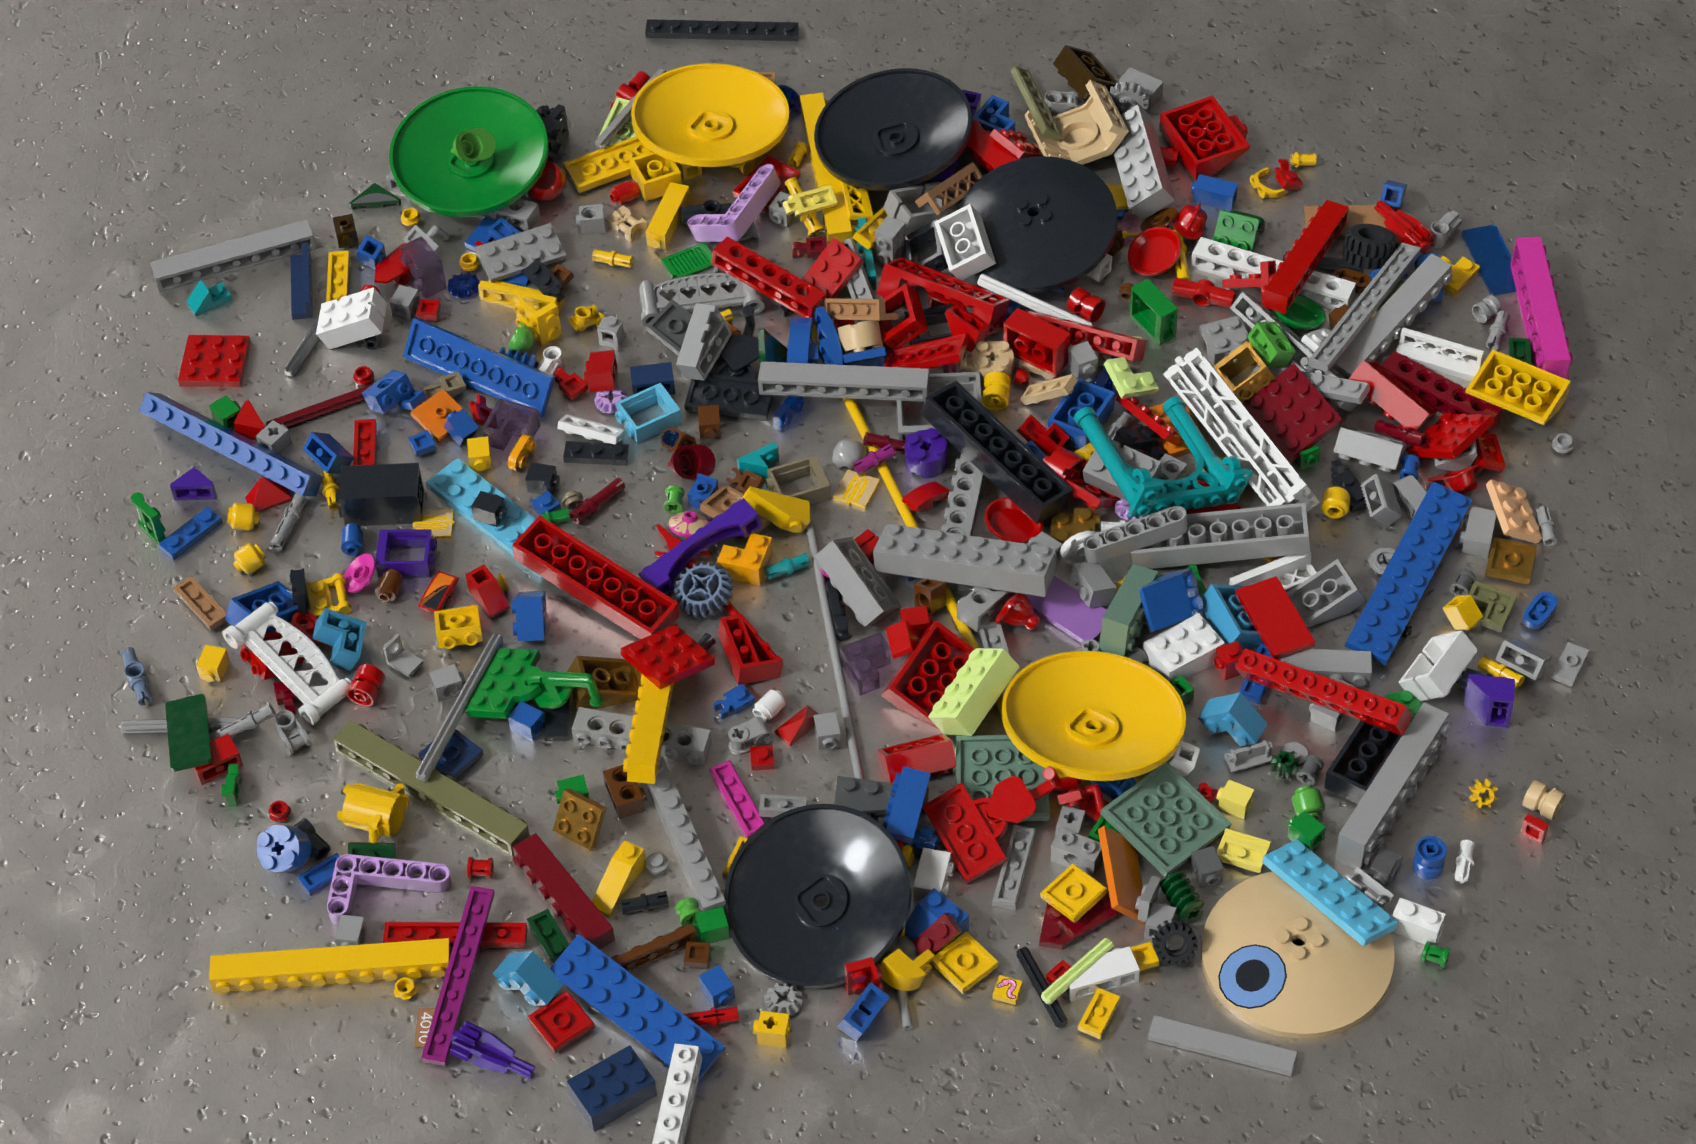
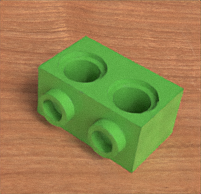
M1257 322L1247 336L1267 367H1286L1296 353L1276 322Z

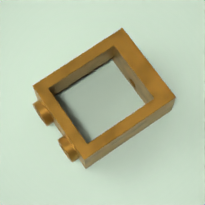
M1247 341L1213 366L1241 404L1276 379ZM1256 361L1260 369L1235 387L1230 380Z

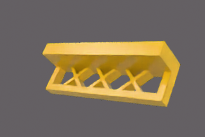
M840 181L849 220L866 218V222L873 217L867 189L857 188Z
M481 280L478 285L480 300L513 307L515 304L514 297L516 295H519L535 311L554 302L558 306L559 312L565 301L564 298L558 302L557 298L552 295H543L539 290L501 281L491 283L490 280L488 282Z

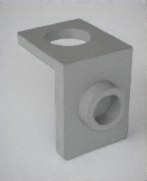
M398 633L383 647L386 663L407 677H410L423 664L422 659L403 648L401 637ZM396 643L395 649L390 653L392 645Z

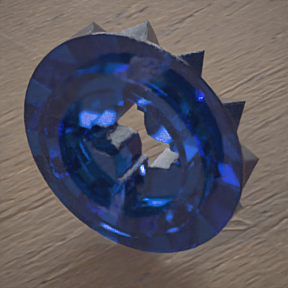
M778 85L788 100L789 112L792 110L796 111L800 107V96L789 86Z
M460 272V275L453 274L452 279H448L447 287L452 296L468 298L478 292L480 281L476 275H471L470 272L466 274Z

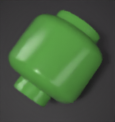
M1311 785L1295 790V794L1291 799L1296 816H1299L1305 810L1315 819H1319V814L1325 810L1320 790L1313 788Z

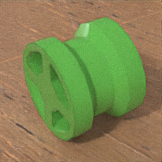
M685 898L675 906L676 913L681 916L680 922L682 926L696 923L695 913L702 912L698 909L699 905L695 898Z

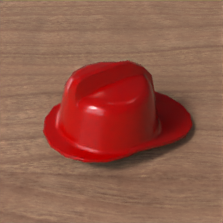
M1199 203L1197 206L1192 204L1185 205L1173 220L1174 229L1183 237L1193 240L1202 237L1208 219L1207 213L1201 208L1202 203Z
M1478 464L1462 470L1430 477L1428 481L1441 480L1448 489L1460 494L1468 493L1478 487L1474 471Z

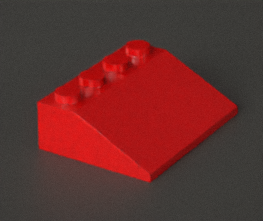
M1213 95L1160 113V133L1171 148L1179 151L1178 158L1195 181H1197L1199 174L1205 176L1214 175L1250 149L1249 143Z
M936 620L923 633L914 651L910 652L881 696L898 709L939 729L928 716L932 712L933 706L944 695L947 686L956 678L958 670L965 665L970 653L975 649Z

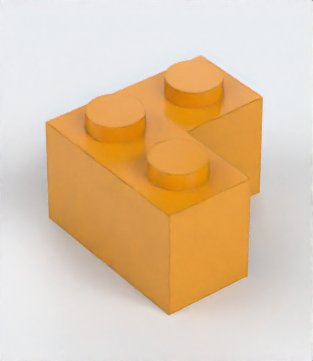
M751 533L745 549L723 545L717 563L728 571L732 581L760 587L766 572L764 568L769 566L773 556L772 537Z

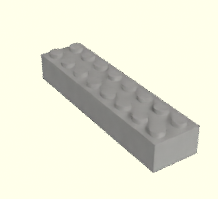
M1306 503L1186 514L1188 530L1184 534L1132 551L1131 555L1133 564L1153 569L1310 553Z
M887 523L873 550L874 566L877 572L1042 597L1046 596L1057 570L1056 548Z
M1425 702L1422 704L1404 735L1400 738L1340 831L1335 856L1336 861L1353 869L1357 867L1363 869L1365 864L1369 865L1374 857L1373 851L1375 848L1379 849L1383 844L1385 832L1392 830L1396 821L1394 818L1397 814L1401 815L1405 809L1406 799L1413 797L1417 787L1415 785L1418 781H1423L1427 773V766L1434 764L1437 757L1436 752L1438 749L1442 750L1447 742L1445 735L1450 727V724L1447 723L1449 713Z

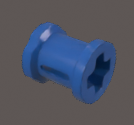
M1411 454L1403 456L1401 458L1402 470L1399 473L1400 479L1412 475L1418 480L1417 468L1420 466V459Z

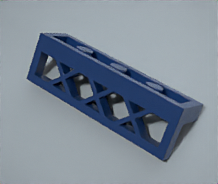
M308 242L302 243L301 255L290 256L291 315L293 320L313 318L312 258Z

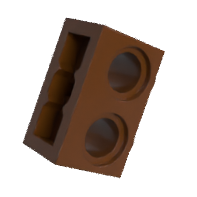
M623 765L602 771L604 785L619 819L645 811L644 801H647L644 788L639 789L636 782H627V772H623Z

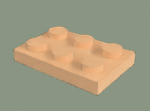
M1491 479L1486 484L1504 535L1538 544L1542 540V536L1524 489Z

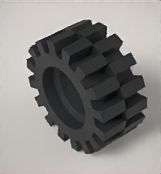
M1171 919L1172 923H1169L1166 920L1163 927L1160 924L1157 926L1158 932L1154 930L1153 935L1155 938H1152L1153 948L1163 963L1167 964L1169 962L1170 966H1174L1177 963L1178 966L1183 965L1182 961L1185 960L1186 963L1190 961L1189 956L1194 958V950H1198L1196 944L1198 940L1188 923L1185 924L1183 920L1177 922L1176 919ZM1172 935H1180L1184 938V943L1181 948L1170 950L1166 947L1168 938Z

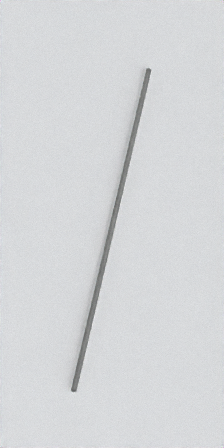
M810 509V523L807 525L806 530L854 776L858 779H864L825 577L820 571L817 559L814 557L819 552ZM897 942L889 952V955L898 949ZM896 989L904 1030L913 1029L907 993L906 991Z

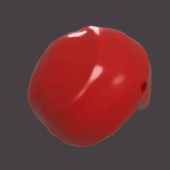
M546 162L541 176L528 191V195L539 201H550L557 198L566 185V176L563 169L552 162Z

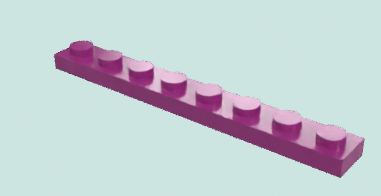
M470 887L422 1053V1062L442 1066L447 1064L452 1046L451 1039L457 1029L494 899V889Z

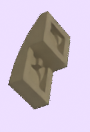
M459 371L439 377V383L420 388V391H424L428 397L424 402L442 389L452 398L464 391L466 385Z

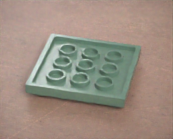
M1008 735L956 736V785L962 782L972 801L979 798H991L995 785L1011 776L1021 778L1029 791L1047 781L1043 777L1045 768L1021 753L1011 742ZM1049 794L1035 801L1036 810L1034 814L1023 821H1050Z
M1167 761L1102 808L1100 812L1164 877H1167L1191 859V852L1204 849L1225 832V828L1230 829L1232 825Z

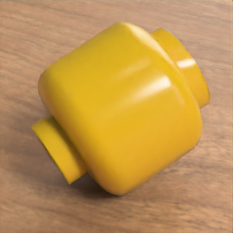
M1341 487L1326 489L1322 495V512L1332 519L1342 518L1347 515L1350 507L1349 492Z
M235 502L232 507H229L227 524H230L233 530L251 531L254 524L258 525L259 512H255L253 504Z
M247 543L234 553L236 561L233 564L240 573L244 571L246 574L252 575L265 565L264 559L267 557L257 543L255 545Z

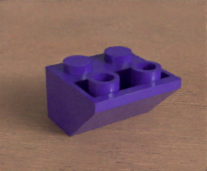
M1468 674L1463 705L1484 725L1508 728L1514 704L1515 679Z

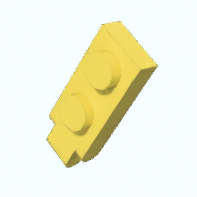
M831 185L791 195L788 197L789 200L782 204L787 215L794 213L797 217L836 206L838 202Z

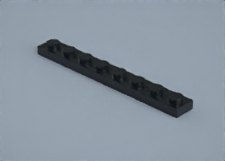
M647 19L645 36L646 38L798 41L799 22Z

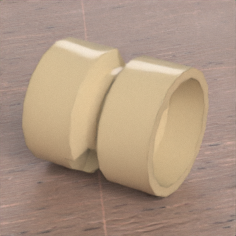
M1535 779L1524 797L1522 806L1533 812L1539 810L1541 816L1553 821L1565 801L1566 794L1555 788L1549 790L1547 784Z

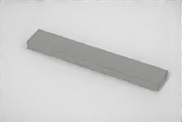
M1155 1015L1148 1034V1040L1287 1076L1292 1075L1297 1051Z

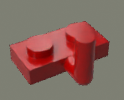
M1097 784L1065 790L1057 796L1060 805L1066 803L1067 807L1080 804L1085 796L1092 795L1097 812H1101L1102 808L1105 807L1100 787Z

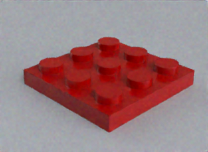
M188 335L178 377L179 386L241 387L251 342L250 337L244 335Z
M1445 413L1439 417V420L1434 425L1426 429L1424 434L1428 435L1429 444L1425 448L1411 444L1406 451L1408 455L1411 454L1417 457L1455 459L1495 422L1492 415Z
M676 624L620 648L621 656L659 689L715 665V657Z

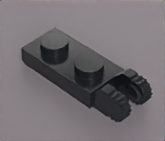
M829 580L826 582V589L834 629L838 640L844 641L848 639L849 631L845 607L839 603V601H842V594L832 586Z

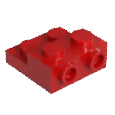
M273 631L265 633L263 641L277 640L283 636L281 633ZM286 641L282 643L278 656L295 655L298 651L291 647L290 642ZM245 644L242 645L240 650L241 659L244 662L248 661L250 663L252 673L255 676H260L263 681L277 677ZM304 657L297 658L295 666L303 664Z

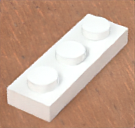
M568 414L558 421L557 428L564 430L567 434H578L586 439H597L603 441V443L617 444L622 440L625 431Z

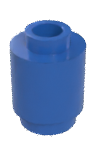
M355 523L345 525L341 532V550L347 555H357L363 550V531Z

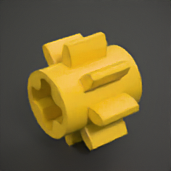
M1488 778L1484 782L1476 779V784L1473 787L1469 786L1470 791L1473 792L1469 799L1476 801L1478 808H1481L1482 804L1491 807L1492 801L1498 800V797L1494 794L1498 788L1496 785L1490 786L1491 782ZM1485 791H1487V794H1482L1481 796L1479 795L1480 792L1484 793Z

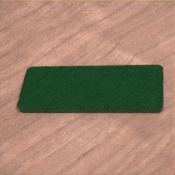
M198 694L168 701L165 704L171 770L177 772L211 763L212 755L205 695Z

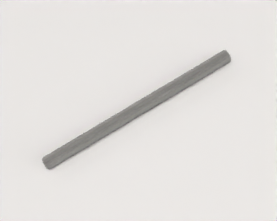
M495 633L489 639L416 772L418 780L425 782L431 775L465 713L467 704L503 643L501 635Z

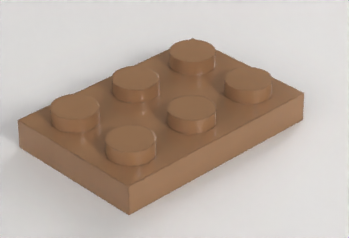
M725 484L700 504V511L714 518L729 509L735 502L740 501L744 493ZM760 514L758 515L763 526L753 532L755 534H758L771 523Z

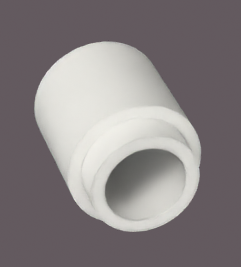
M769 690L755 704L753 709L755 717L763 718L764 722L772 720L786 706L784 695L778 690Z

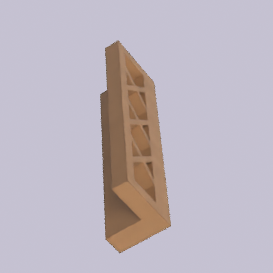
M972 162L925 193L915 202L919 208L928 202L936 215L964 198L970 187L975 184V182L970 181L971 173L977 181L983 176ZM959 182L965 184V191L959 189ZM947 190L954 192V198L947 196ZM935 197L942 200L941 208L934 199Z
M824 299V308L831 319H898V313H885V299Z

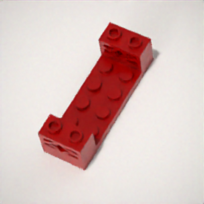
M903 257L884 264L877 295L882 296L883 299L905 283L912 288L920 285L925 287V290L930 293L938 292L943 294V297L948 300H958L966 307H974L972 315L990 326L985 337L1002 330L1010 298Z

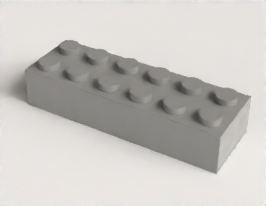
M1136 105L1121 115L1129 132L1113 153L1128 207L1143 221L1175 201V197L1151 116L1139 105Z

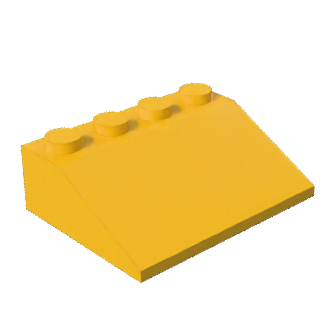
M1492 349L1465 393L1545 425L1559 412L1566 401L1571 381Z

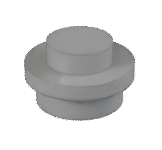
M1560 433L1553 439L1552 447L1559 453H1569L1573 450L1574 441L1570 435Z
M652 853L645 860L646 869L653 875H661L669 866L668 858L662 853Z

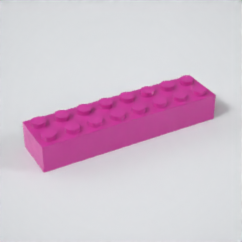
M1541 237L1516 238L1510 269L1526 337L1530 339L1533 366L1569 379V365L1573 363V355L1568 351L1569 339L1564 334L1565 323L1561 321V306L1557 305L1558 294L1553 289L1554 277L1550 275V261L1546 260V245H1543Z

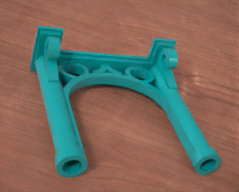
M1179 396L1169 398L1162 408L1193 454L1196 461V470L1190 476L1178 480L1152 478L1146 468H1132L1123 459L1091 407H1084L1074 415V421L1077 426L1082 428L1129 503V518L1143 517L1174 506H1181L1187 510L1237 503L1253 474L1252 470H1247V468L1241 469L1240 461L1236 456L1225 457L1221 460L1215 455L1185 409V403ZM1197 480L1204 481L1210 486H1201Z

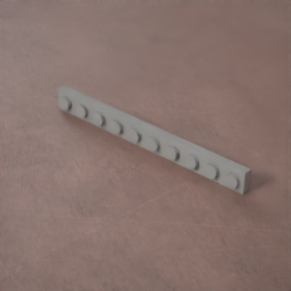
M1401 243L1309 358V367L1325 372L1331 369L1421 255L1420 247Z

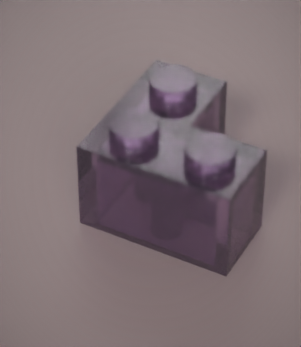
M422 236L400 246L402 253L400 256L401 262L405 267L408 266L410 268L411 274L414 277L413 286L425 298L447 288L442 260Z
M499 399L482 427L483 437L488 436L490 447L503 451L512 436L521 437L522 434H527L534 438L540 428L538 409Z
M879 632L840 647L842 666L859 696L879 689L878 669L891 664L890 647L882 633Z

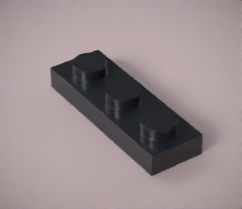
M566 441L563 461L564 463L627 466L630 450L629 444Z

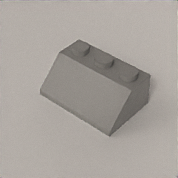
M1351 426L1340 427L1334 452L1339 453V458L1351 460V457L1360 459V464L1371 466L1373 463L1380 465V470L1392 472L1393 469H1399L1401 458L1405 455L1408 444Z

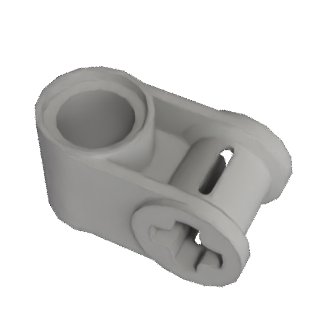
M1048 91L1045 94L1044 101L1052 117L1071 110V107L1073 109L1079 107L1081 98L1078 97V93L1074 91Z
M283 710L276 714L274 720L278 735L290 755L294 753V750L304 745H311L306 731L301 727L291 711Z
M754 717L729 730V750L734 755H743L750 751V747L769 744L773 739V734L763 718Z

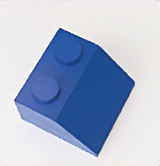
M933 888L915 906L906 922L905 936L914 941L944 913H950L962 930V933L955 938L957 939L963 933L969 931V915Z

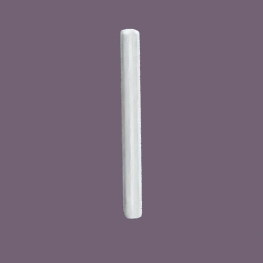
M981 274L977 281L979 286L1010 298L1037 312L1093 326L1091 322L985 274Z

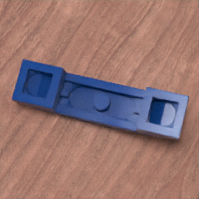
M792 317L787 363L808 364L813 318Z

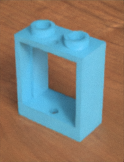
M661 383L616 403L617 412H615V416L618 422L624 424L630 438L633 437L637 444L662 433L667 428L682 424L681 409ZM654 404H658L665 413L640 426H636L630 415Z

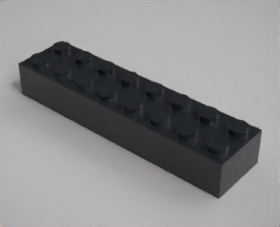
M954 381L925 398L920 415L1036 524L1067 507L1073 489L961 384Z

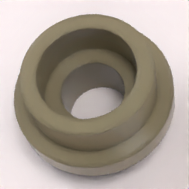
M575 490L569 491L562 498V503L567 509H575L582 505L583 495Z

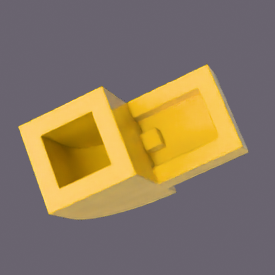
M898 948L886 957L880 965L883 980L891 987L900 991L916 990L920 987L926 974L931 970V962L935 955L927 949L912 961Z

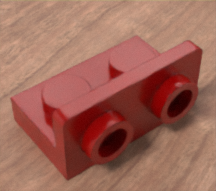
M1484 432L1475 440L1478 455L1471 464V466L1478 464L1474 468L1475 475H1478L1484 468L1502 472L1506 468L1496 434Z
M873 957L844 964L845 988L848 996L853 994L861 995L870 982L883 991L881 979H883L880 965H875Z

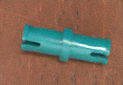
M806 553L790 559L784 558L782 562L765 566V571H768L765 574L769 580L784 574L791 575L793 571L809 567L810 562H807L809 558Z

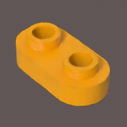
M521 435L510 453L508 469L518 472L521 468L525 467L529 454H532L536 447L533 436Z

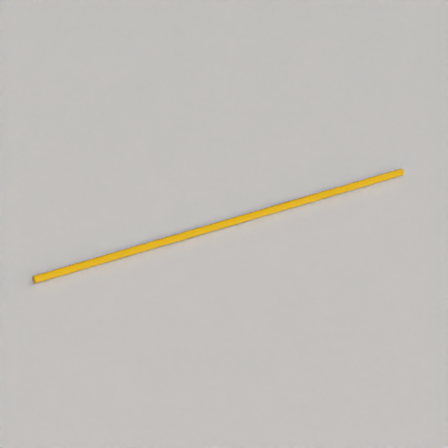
M813 320L811 337L814 343H818L819 351L820 343L816 339L817 326L814 324ZM842 398L862 439H864L865 432L871 433L862 413L854 399ZM866 445L869 452L879 450L877 447ZM886 461L880 463L877 469L905 525L919 528L910 508L902 502L903 495ZM945 582L946 606L963 640L974 649L980 648L970 627L957 619V602L947 582ZM1003 693L995 702L1001 716Z

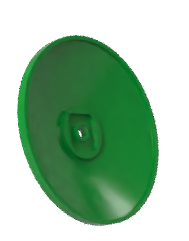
M481 86L452 89L427 99L415 107L402 120L390 144L389 163L393 178L400 191L420 208L444 216L471 217L500 210L526 194L537 182L545 168L549 144L546 128L541 117L522 98L497 88ZM474 128L488 130L493 135L496 143L495 151L491 157L467 163L458 159L454 153H451L450 150L453 148V142L460 132Z

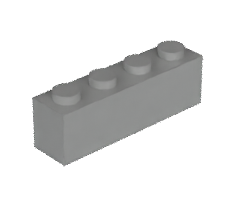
M1306 649L1279 659L1282 662L1327 678H1331V676L1336 677L1356 687H1370L1372 674L1371 651Z

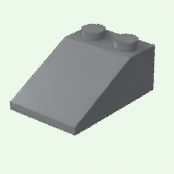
M1338 559L1287 592L1307 628L1347 615L1367 602L1348 571Z

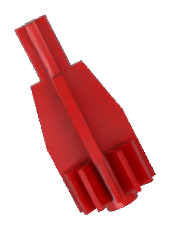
M1383 200L1376 203L1374 210L1385 219L1384 225L1396 235V242L1399 245L1406 243L1420 247L1422 253H1426L1431 248L1435 235L1419 220L1401 210L1395 212Z

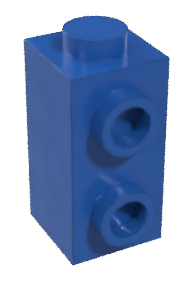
M1199 174L1197 181H1193L1191 186L1193 202L1232 211L1237 199L1238 183Z

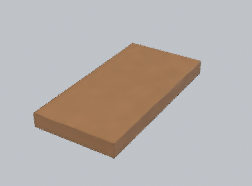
M1345 205L1349 207L1347 223L1335 240H1344L1347 228L1352 225L1374 224L1386 228L1384 225L1385 219L1374 210L1376 205ZM1304 206L1305 228L1308 227L1310 218L1315 217L1319 206Z

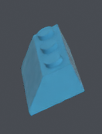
M1211 584L1201 597L1203 601V614L1207 617L1212 629L1225 642V645L1237 641L1244 651L1245 648L1251 649L1263 643L1236 596V589L1245 586Z

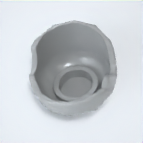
M843 439L834 448L832 461L838 468L846 466L849 470H852L854 468L852 463L866 457V449L857 440Z

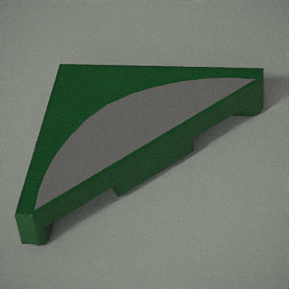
M374 183L349 202V208L352 210L361 206L375 208L383 207L385 204L400 206L401 199Z

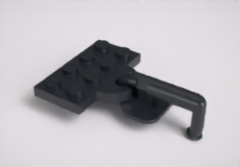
M746 305L742 308V314L745 316L746 321L743 335L732 334L720 353L725 362L717 367L714 374L709 373L705 381L691 379L684 404L686 411L698 412V406L719 405L720 415L767 421L773 395L759 394L758 379H755V372L752 366L749 365L759 359L758 338L753 337L756 324L752 306Z

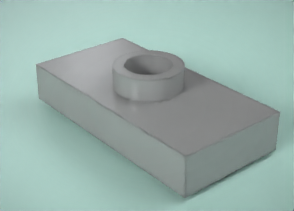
M1568 642L1551 675V679L1572 687L1589 654V650Z

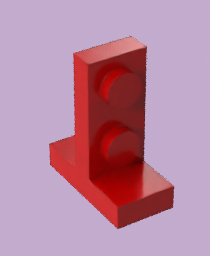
M1276 260L1260 262L1261 274H1249V278H1242V274L1230 275L1229 279L1222 280L1223 288L1261 287L1262 292L1264 285L1269 284L1271 275L1273 273L1276 274Z

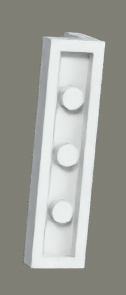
M1404 327L1402 328L1400 342L1396 349V352L1424 365L1428 369L1472 381L1479 371L1484 353L1482 350ZM1406 336L1413 338L1416 342L1405 340ZM1426 343L1434 344L1436 348H1431ZM1446 349H1452L1456 354L1449 353ZM1466 355L1477 357V361L1469 359Z
M1311 552L1308 554L1288 555L1230 578L1229 585L1248 586L1277 576L1279 580L1283 578L1292 580L1288 585L1282 584L1287 593L1317 572L1311 565ZM1307 570L1311 576L1304 578L1297 576L1300 571Z

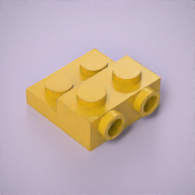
M478 604L434 611L439 649H452L455 646L465 644L472 646L478 642H483Z

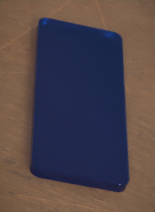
M1488 225L1463 230L1461 236L1474 263L1480 266L1479 273L1489 294L1496 296L1516 292L1510 265L1512 257L1497 226Z

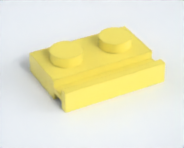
M1225 828L1216 853L1223 863L1261 873L1264 865L1262 861L1270 848L1271 841Z

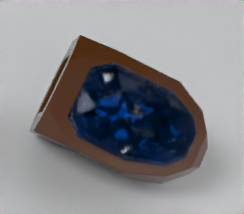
M674 427L665 429L661 435L660 441L662 445L673 451L683 445H697L694 437Z

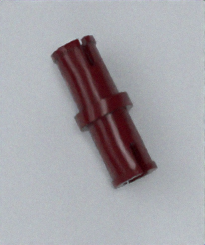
M865 432L863 445L883 448L891 444L895 452L905 454L904 445L906 441L890 438V435L886 434L881 436Z

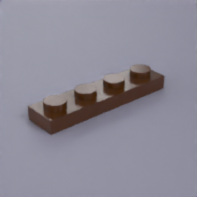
M692 924L681 926L675 929L674 932L658 936L651 942L635 946L626 953L612 956L611 959L630 973L685 949L687 941L697 942L696 931Z

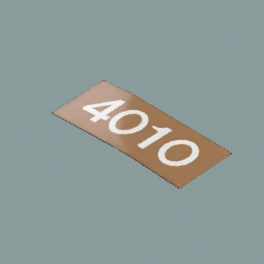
M418 1008L414 1047L424 1048L435 1008Z

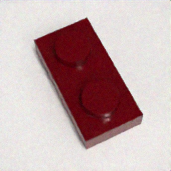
M944 913L912 943L920 954L929 949L936 955L962 933V930L950 913Z

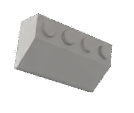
M853 537L832 540L814 556L818 561L820 569L827 573L832 586L839 590L845 604L852 608L856 614L857 621L864 625V627L875 625L902 608L899 601L878 572L875 571V568Z

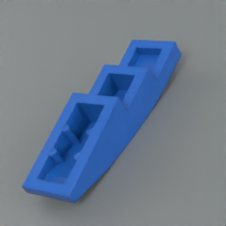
M823 306L818 307L815 311L814 324L817 326L816 339L820 343L818 355L825 364L843 365L842 349L834 324Z

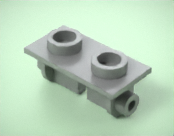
M1263 740L1261 743L1237 750L1231 749L1230 752L1223 754L1231 773L1271 762L1273 755L1270 750H1273L1271 741Z
M1357 867L1353 874L1348 873L1345 876L1346 880L1383 910L1386 909L1394 897L1392 892L1360 867Z

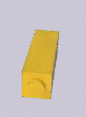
M670 182L646 230L647 246L667 249L682 218L681 207L688 206L690 202L689 186Z

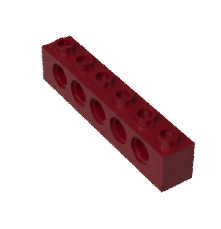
M1394 351L1381 365L1422 400L1442 414L1492 415L1495 423L1485 431L1487 433H1491L1501 421L1503 408L1465 393L1466 388L1411 360L1405 355Z

